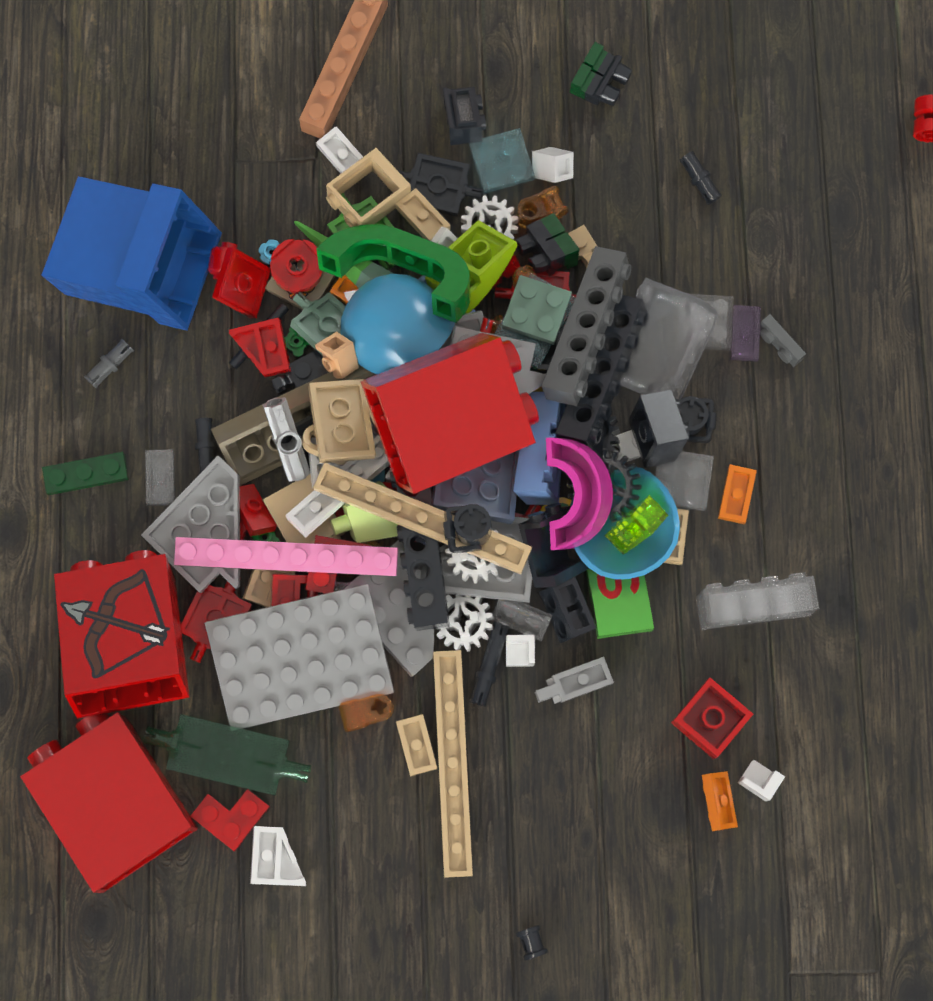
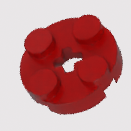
M289 239L279 244L272 253L270 263L271 274L276 284L292 294L306 292L314 288L320 282L324 271L319 270L317 246L304 239L303 241ZM294 260L297 263L303 261V269L301 271H292L293 266L291 262Z

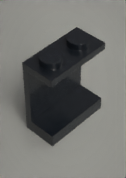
M561 503L550 504L545 507V511L528 515V520L518 524L523 543L532 547L528 563L535 588L557 587L589 569L581 559H569L567 549L551 550L550 522L559 520V518L566 515L571 506L562 507Z

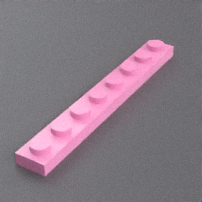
M176 537L174 565L397 576L399 548Z

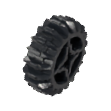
M604 448L600 458L604 463H608L607 469L611 477L612 488L615 489L613 490V495L623 497L621 502L610 510V520L616 522V512L622 518L626 517L627 513L624 507H627L629 510H634L635 508L630 499L637 501L640 499L638 494L633 493V489L640 490L642 485L633 484V480L639 479L641 475L639 473L631 475L630 471L636 468L634 463L627 467L624 465L629 459L628 456H623L619 461L617 460L619 451L614 450L610 458L608 449ZM615 467L622 472L626 481V489L615 483ZM567 483V487L574 488L573 483ZM575 492L569 493L568 498H574Z

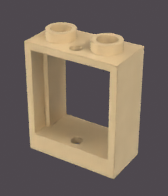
M377 148L373 149L326 185V199L334 210L339 209L343 213V218L349 227L377 223L396 208L398 201L411 192L409 182ZM373 171L393 194L361 217L341 194Z

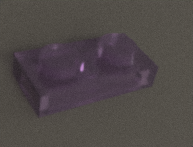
M733 306L730 360L758 361L761 307Z

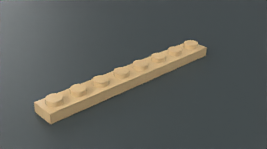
M324 462L313 487L315 491L448 545L443 528L445 511ZM492 531L489 540L481 545L482 550L467 553L522 574L532 547ZM456 534V547L467 546L458 539Z
M461 650L433 652L444 878L473 876Z

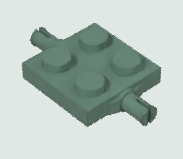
M301 292L294 296L293 301L303 310L291 320L290 327L315 350H317L315 347L317 343L336 331L341 334V317L345 305L329 292L321 299L314 301L308 300Z

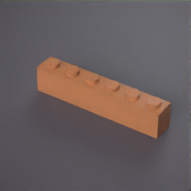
M354 0L299 118L302 132L322 138L331 130L388 7V0Z

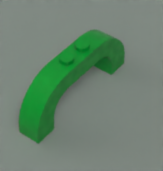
M368 224L341 230L331 235L316 248L319 270L340 278L360 262L383 260L438 281L440 284L431 293L432 309L434 315L457 323L469 307L471 294L468 266L459 254L443 245L391 226Z

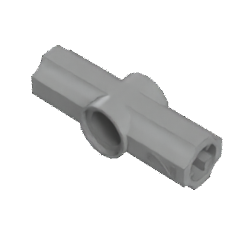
M285 397L270 399L263 404V408L287 480L299 481L305 479L310 474V469ZM287 435L293 436L290 442L286 444L281 443L283 437Z

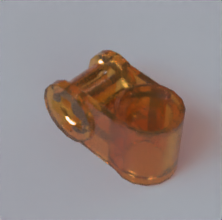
M558 186L547 188L538 194L520 201L516 213L520 227L526 229L528 225L552 213L559 219L569 212L568 207L564 206L561 201ZM528 209L533 211L535 215L527 217L522 211Z
M375 694L362 699H353L340 703V706H338L345 732L355 731L371 724L385 721L392 716L394 711L392 701L382 694ZM379 700L383 704H387V707L383 709L384 713L381 715L373 709L377 707Z

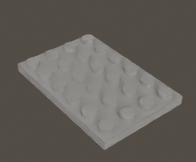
M369 583L205 622L231 731L394 693Z

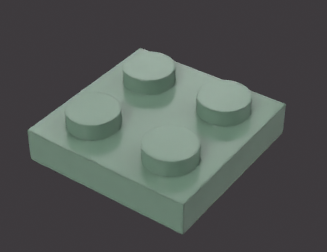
M520 275L502 323V328L554 345L572 292Z

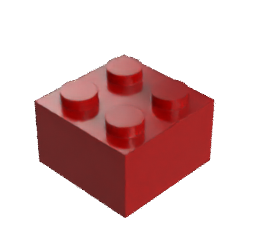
M709 678L673 719L671 724L710 757L715 759L748 722L753 713L712 678Z

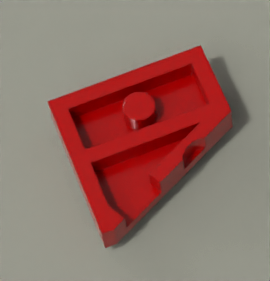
M279 317L229 330L231 337L265 378L291 371L283 328Z

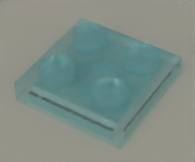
M520 128L482 138V142L469 143L484 194L535 180L534 171Z

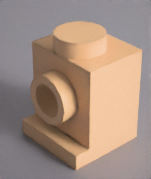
M337 331L315 345L316 349L323 355V366L328 372H333L335 378L343 379L359 368L353 342Z

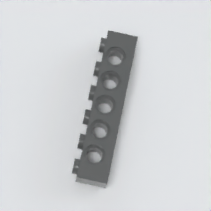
M595 246L542 384L547 400L578 406L580 398L585 396L588 387V376L596 368L597 352L602 350L605 343L606 328L612 325L614 319L613 310L615 304L621 301L624 280H628L631 274V264L628 262L626 252ZM602 301L600 304L594 305L595 302ZM589 324H593L592 327L584 328L585 326H587V325H589ZM578 348H585L582 351L576 352ZM571 371H576L573 375H566Z

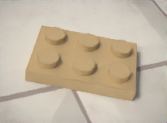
M364 379L309 383L308 391L319 463L375 458L376 451L367 399L360 382Z

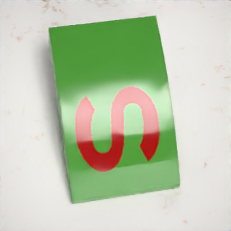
M590 568L586 570L597 639L649 632L654 629L644 575L631 579L616 580L600 576Z

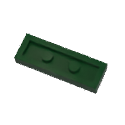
M123 452L42 467L46 494L48 496L129 480L125 454Z

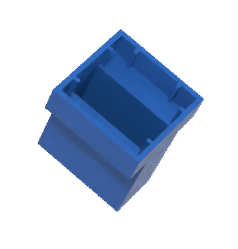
M78 176L41 276L67 296L147 314L161 325L187 331L208 274L211 249L218 246L222 232L181 189L152 183L150 191H144Z

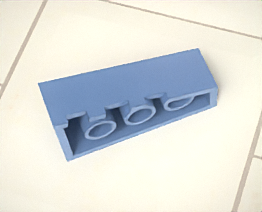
M531 392L529 395L533 399L539 415V422L530 426L536 443L519 450L513 491L526 505H550L559 503L561 469L547 466L546 438H558L556 431L566 409V404L547 400L544 392Z

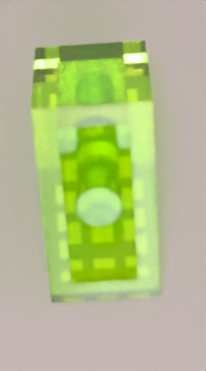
M649 495L638 503L633 510H630L627 516L617 522L604 536L624 555L651 536L668 517V514Z

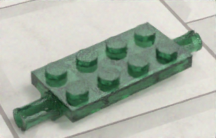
M182 714L180 715L176 730L169 732L147 726L145 733L154 735L156 738L144 735L143 744L167 748V752H169L167 770L275 796L280 779L287 777L307 783L309 776L298 773V771L311 772V765L287 760L289 740Z

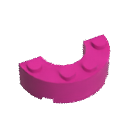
M546 438L547 466L558 467L566 472L573 483L575 491L573 505L569 512L561 519L550 522L551 550L571 549L591 540L607 521L613 500L611 477L602 459L588 446L570 439Z

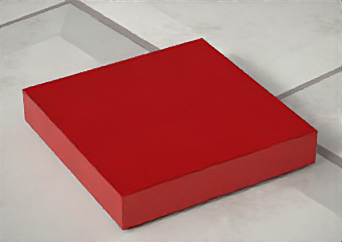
M227 247L212 298L249 318H257L271 268L234 247Z

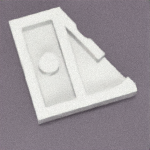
M254 826L250 884L306 886L305 878L300 871L283 827Z

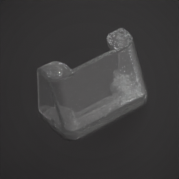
M645 277L643 284L637 290L636 296L639 299H643L646 310L649 312L646 326H642L640 330L639 344L636 350H632L630 366L627 373H623L621 387L639 395L672 390L674 398L679 401L682 399L715 327L718 314L715 308L700 298ZM604 371V372H602L601 375H604V374L608 373L609 371Z

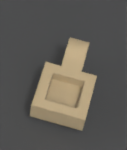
M582 225L568 234L580 249L578 260L581 259L587 269L594 248L597 245L585 225Z

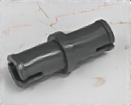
M121 339L106 356L103 354L100 357L101 361L84 378L97 388L112 371L115 373L118 370L117 366L134 350Z

